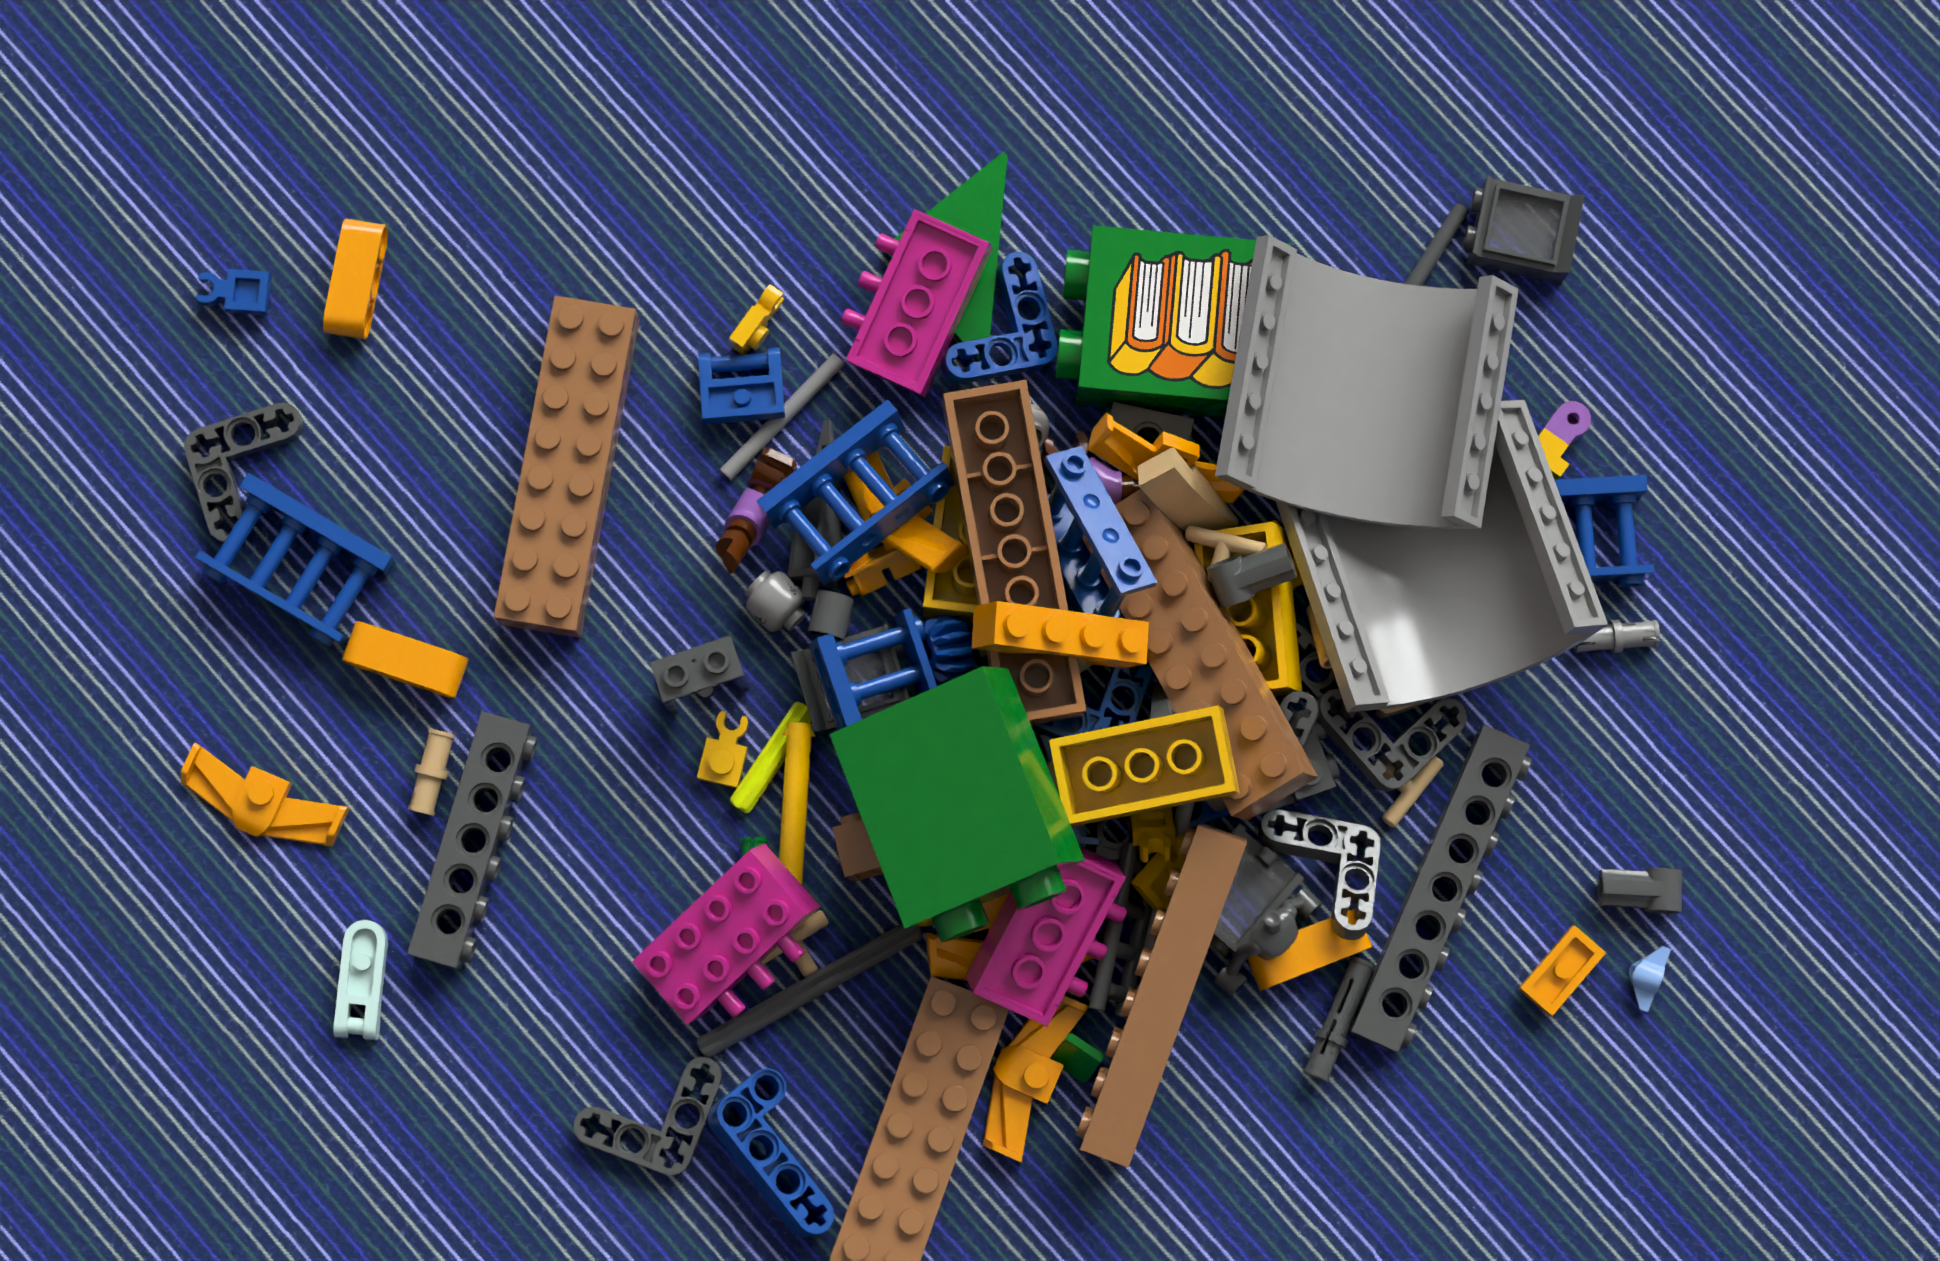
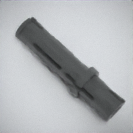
M1351 956L1349 959V965L1336 992L1322 1028H1317L1314 1035L1317 1038V1042L1307 1066L1303 1070L1304 1074L1325 1083L1329 1082L1330 1074L1340 1050L1347 1047L1349 1041L1345 1038L1360 1006L1371 975L1376 968L1374 964L1359 957Z

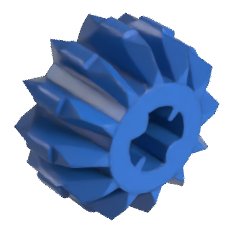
M942 615L935 616L934 619H929L922 623L925 631V640L922 643L937 686L972 671V667L976 663L973 657L975 649H971L972 634L968 633V625L965 621L961 620L958 616Z

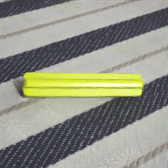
M795 702L730 797L731 804L742 812H751L784 763L787 735H783L787 728V723L811 722L808 708L803 703Z

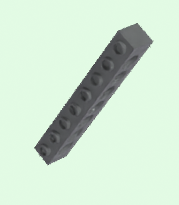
M1485 724L1477 730L1376 963L1375 971L1371 975L1348 1034L1392 1054L1399 1052L1400 1047L1408 1048L1417 1028V1025L1411 1023L1417 1008L1424 1010L1433 991V987L1428 985L1433 970L1435 969L1440 972L1448 957L1450 948L1444 946L1450 931L1457 933L1464 920L1466 910L1461 908L1467 893L1473 895L1480 883L1483 872L1477 870L1482 856L1486 855L1489 857L1499 838V834L1493 832L1499 817L1507 818L1516 796L1510 794L1516 779L1520 781L1524 779L1531 764L1532 758L1526 756L1530 747L1529 744ZM1492 766L1500 772L1501 783L1499 787H1490L1485 784L1482 779L1484 767ZM1468 804H1477L1484 810L1485 820L1482 825H1474L1467 820L1465 810ZM1452 842H1461L1467 847L1469 857L1466 863H1457L1451 859L1449 846ZM1442 879L1451 885L1452 897L1448 902H1442L1434 896L1432 886L1435 880ZM1419 918H1429L1435 924L1436 934L1432 940H1424L1417 934L1416 923ZM1403 956H1412L1418 961L1420 970L1416 978L1409 979L1401 974L1399 962ZM1387 994H1395L1402 1000L1403 1010L1398 1017H1390L1383 1010L1382 1002Z

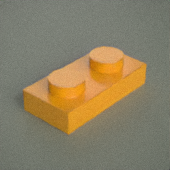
M1572 925L1519 986L1518 990L1549 1017L1553 1016L1606 952L1579 928Z

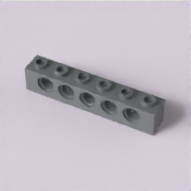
M481 711L408 949V955L462 970L464 962H471L477 944V939L472 938L476 921L483 922L489 905V898L484 897L488 881L495 882L501 866L502 859L496 857L501 840L508 841L513 827L514 818L509 817V812L513 800L519 802L524 791L526 778L521 776L525 760L532 761L537 748L538 737L533 736L534 729L531 725ZM500 751L508 752L511 758L508 768L502 772L492 771L490 768L491 757ZM487 791L496 792L498 795L496 808L490 812L479 811L477 802L480 795ZM474 831H482L486 836L484 848L476 853L468 852L465 847L467 836ZM462 871L471 872L474 878L472 888L466 893H456L453 888L455 876ZM451 911L458 912L461 917L460 928L455 933L445 934L441 929L442 917Z

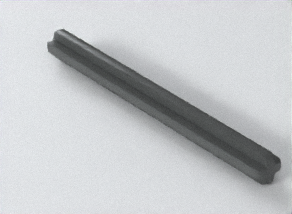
M902 923L697 1039V1045L704 1057H713L921 940L923 937L921 928L905 929Z

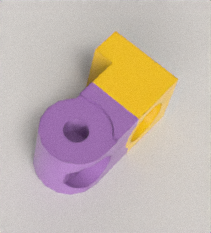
M1569 401L1562 404L1538 435L1554 480L1559 479L1569 466V463L1561 458L1562 454L1571 443L1576 442L1582 437L1591 424L1589 410L1577 401Z

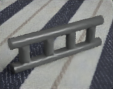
M1123 842L1118 864L1126 879L1113 903L1126 908L1127 913L1125 917L1133 919L1128 944L1120 942L1123 922L1118 924L1107 919L1102 944L1107 946V952L1102 960H1098L1088 1007L1105 1011L1107 999L1116 1002L1114 1015L1124 1017L1120 1015L1129 987L1135 989L1137 987L1139 976L1135 975V971L1144 949L1152 907L1140 893L1137 903L1128 900L1133 875L1137 876L1157 853L1148 854V862H1142L1137 859L1139 846H1133L1132 843ZM1116 958L1125 960L1120 985L1111 983Z

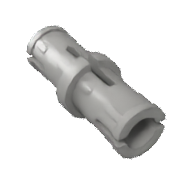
M1610 620L1607 626L1574 646V651L1580 653L1583 651L1611 649L1612 653H1621L1623 648L1658 647L1660 644L1659 638L1656 639V637H1660L1658 621L1621 623L1620 620Z

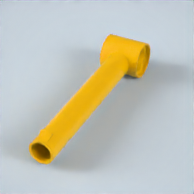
M788 722L787 728L783 733L787 737L779 860L802 885L810 772L809 756L812 737L816 736L812 729V724Z

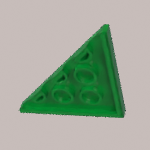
M1005 152L998 155L925 213L983 239L993 247L954 334L960 343L990 337L1008 155ZM901 232L894 239L900 241L903 232ZM885 253L891 260L893 256ZM979 354L975 357L976 362H979Z

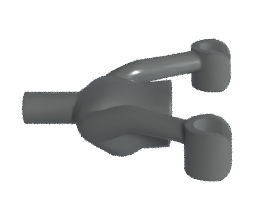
M1303 888L1294 898L1284 900L1280 908L1266 912L1264 919L1251 934L1250 940L1237 948L1230 963L1218 974L1214 983L1232 998L1238 987L1242 984L1245 985L1248 981L1239 972L1244 961L1248 957L1255 955L1264 960H1272L1282 955L1290 948L1298 936V928L1295 922L1296 914L1307 921L1310 914L1317 907L1320 908L1323 903L1307 888Z

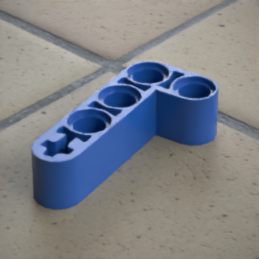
M764 1068L745 1078L711 1107L708 1113V1125L790 1231L798 1237L811 1238L830 1228L834 1220V1209L825 1195L763 1118L767 1112L784 1098L786 1093V1081L777 1070ZM757 1080L765 1081L771 1089L769 1100H763L757 1096L755 1092ZM725 1106L733 1107L738 1112L739 1123L737 1127L729 1126L724 1121L722 1112ZM752 1139L759 1140L765 1147L766 1154L762 1161L755 1159L749 1151V1144ZM778 1173H784L790 1178L792 1189L789 1194H784L778 1190L776 1186ZM803 1195L804 1199L798 1201V1204L792 1207L790 1201ZM813 1209L816 1216L813 1218V1223L808 1225L804 1219L808 1215V1210Z

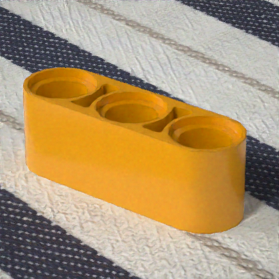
M346 218L343 221L324 311V333L367 339L371 328L387 248V225Z
M356 621L341 661L360 669L455 699L469 659L457 653Z
M1355 909L1349 910L1346 915L1348 923L1356 925ZM1331 918L1298 930L1295 942L1277 958L1264 960L1255 955L1248 957L1247 960L1259 991L1365 951L1372 948V944L1367 932L1362 938L1357 940L1340 938L1331 927Z

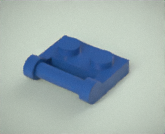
M780 347L768 348L767 353L711 357V353L698 354L703 425L785 418ZM769 369V375L713 379V373Z

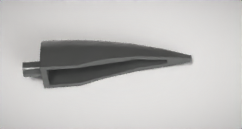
M831 420L823 421L816 454L834 441ZM838 480L835 482L834 487L840 493V481ZM822 497L814 498L802 508L801 512L831 547L841 541L842 521ZM794 531L788 577L802 582V598L806 601H815L819 586L837 588L839 579L831 580L825 586L819 582L811 566V563L818 559V557L799 534Z

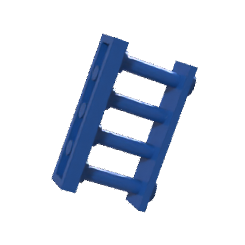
M889 400L878 406L757 500L764 517L774 529L782 523L788 522L817 555L818 559L811 563V566L823 586L831 580H838L850 570L854 562L930 503H937L948 494L950 488L955 485L950 471L944 462H941L930 471L899 436L900 432L905 428L898 410ZM887 446L917 480L916 483L899 496L893 492L866 461L867 457L880 447ZM848 472H855L884 506L865 522L834 487L835 482ZM816 497H822L851 531L849 535L833 547L828 544L801 512L802 508Z
M1078 446L1046 455L1044 462L1056 482L1051 494H1048V501L1065 595L1074 612L1125 619L1119 608L1125 596L1155 587L1157 580L1083 447ZM1084 535L1093 550L1092 554H1090L1082 539ZM1102 569L1112 584L1110 589L1101 574Z
M247 473L239 487L248 495L245 500L248 505L214 559L199 550L195 558L205 565L201 572L222 585L226 579H229L312 628L308 635L322 644L331 647L335 641L344 647L348 639L336 631L368 577L370 575L374 577L377 571L388 576L396 563L389 554L254 475ZM271 508L284 516L281 521L284 525L249 580L230 569L229 566L261 514H267ZM307 529L320 537L317 541V544L320 546L285 601L266 590L265 586L298 533L303 535ZM341 550L355 557L352 563L355 568L323 620L319 621L300 609L333 555L338 556Z
M1646 475L1555 480L1562 502L1570 503V508L1575 509L1577 542L1592 582L1618 581V587L1643 585V580L1648 579L1655 573L1654 564L1637 565L1632 505L1636 504V499H1640L1648 491ZM1611 500V506L1616 507L1621 566L1596 567L1591 507L1595 506V501Z
M911 608L903 610L894 616L897 624L896 628L843 645L840 641L835 642L833 633L818 637L809 644L838 730L862 720L857 707L861 705V700L917 683L920 694L937 687L922 643L925 640L924 627L919 617H913ZM901 643L904 644L911 667L859 684H855L854 681L849 682L844 666L848 665V660Z

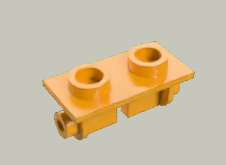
M883 543V546L867 552L854 562L844 577L846 579L852 576V579L846 581L852 597L859 593L863 597L888 584L883 575V569L889 567L894 580H897L921 569V565L889 544Z

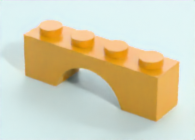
M995 601L974 606L971 649L1008 654L1039 653L1062 655L1085 660V664L1128 668L1147 664L1149 622Z

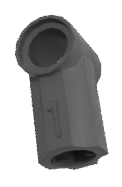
M1285 542L1243 558L1242 555L1230 557L1206 568L1221 608L1239 604L1254 597L1256 592L1297 578L1294 563Z
M818 590L807 632L818 637L833 633L835 641H844L845 637H848L851 628L850 615L854 599L836 592Z
M1647 868L1645 871L1602 869L1599 871L1597 882L1599 906L1644 908V912L1682 913V870L1670 868Z

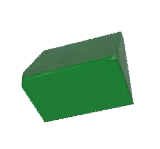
M1071 1033L1066 1036L1052 1057V1060L1063 1064L1064 1071L1085 1083L1092 1076L1104 1057L1101 1052Z

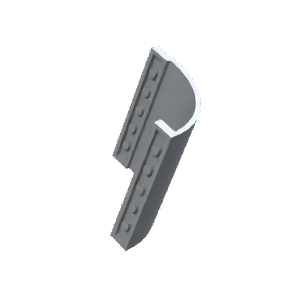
M1270 235L1257 237L1215 476L1265 498L1334 517L1410 528L1480 529L1519 289L1494 275L1479 277L1478 289L1435 288L1384 281L1339 270L1296 253L1297 249Z
M1525 400L1501 401L1480 529H1423L1382 525L1316 513L1275 501L1347 712L1420 704L1477 689L1521 673L1556 657L1580 644L1608 625Z

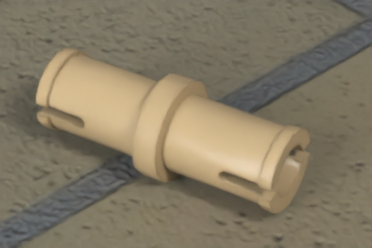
M429 728L421 764H416L414 770L418 775L408 810L434 816L442 780H447L449 774L445 769L455 735Z

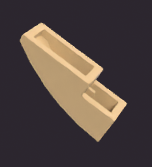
M1174 447L1138 465L1139 487L1183 531H1186V528L1190 525L1215 531L1232 528L1239 524L1238 518L1195 465L1189 467Z

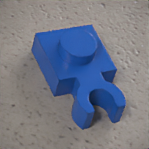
M228 269L227 280H220L215 274L209 272L198 275L201 283L214 285L211 294L196 295V300L199 304L211 307L219 304L221 301H225L224 309L227 313L268 315L272 275L269 272Z

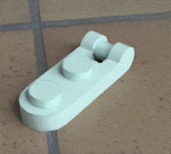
M369 920L353 923L344 935L333 1028L334 1037L348 1038L349 1034L363 1035L365 1040H378L388 938L384 928ZM352 1004L366 1006L364 1018L351 1017Z

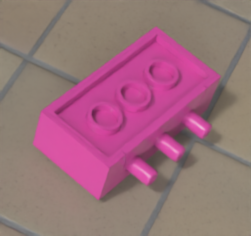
M914 209L900 241L883 233L877 238L875 248L893 256L883 278L867 271H863L859 278L858 286L876 293L866 316L847 308L843 313L841 323L859 331L846 358L847 362L926 398L941 365L942 357L951 343L993 247L983 239Z
M764 843L749 850L632 962L687 1025L703 1017L718 1002L735 1018L746 1007L732 992V989L748 974L762 990H766L775 982V978L761 962L777 947L782 950L792 963L800 959L805 954V951L791 934L821 906Z
M1081 846L1079 847L1085 861L1060 871L1067 892L1023 910H1018L1012 893L1009 892L965 976L973 994L1047 1027L1066 991L1078 997H1083L1086 993L1088 983L1074 976L1085 955L1099 961L1106 955L1107 946L1094 940L1104 919L1107 918L1120 924L1125 919L1127 913L1126 908L1113 903L1126 879L1118 864Z

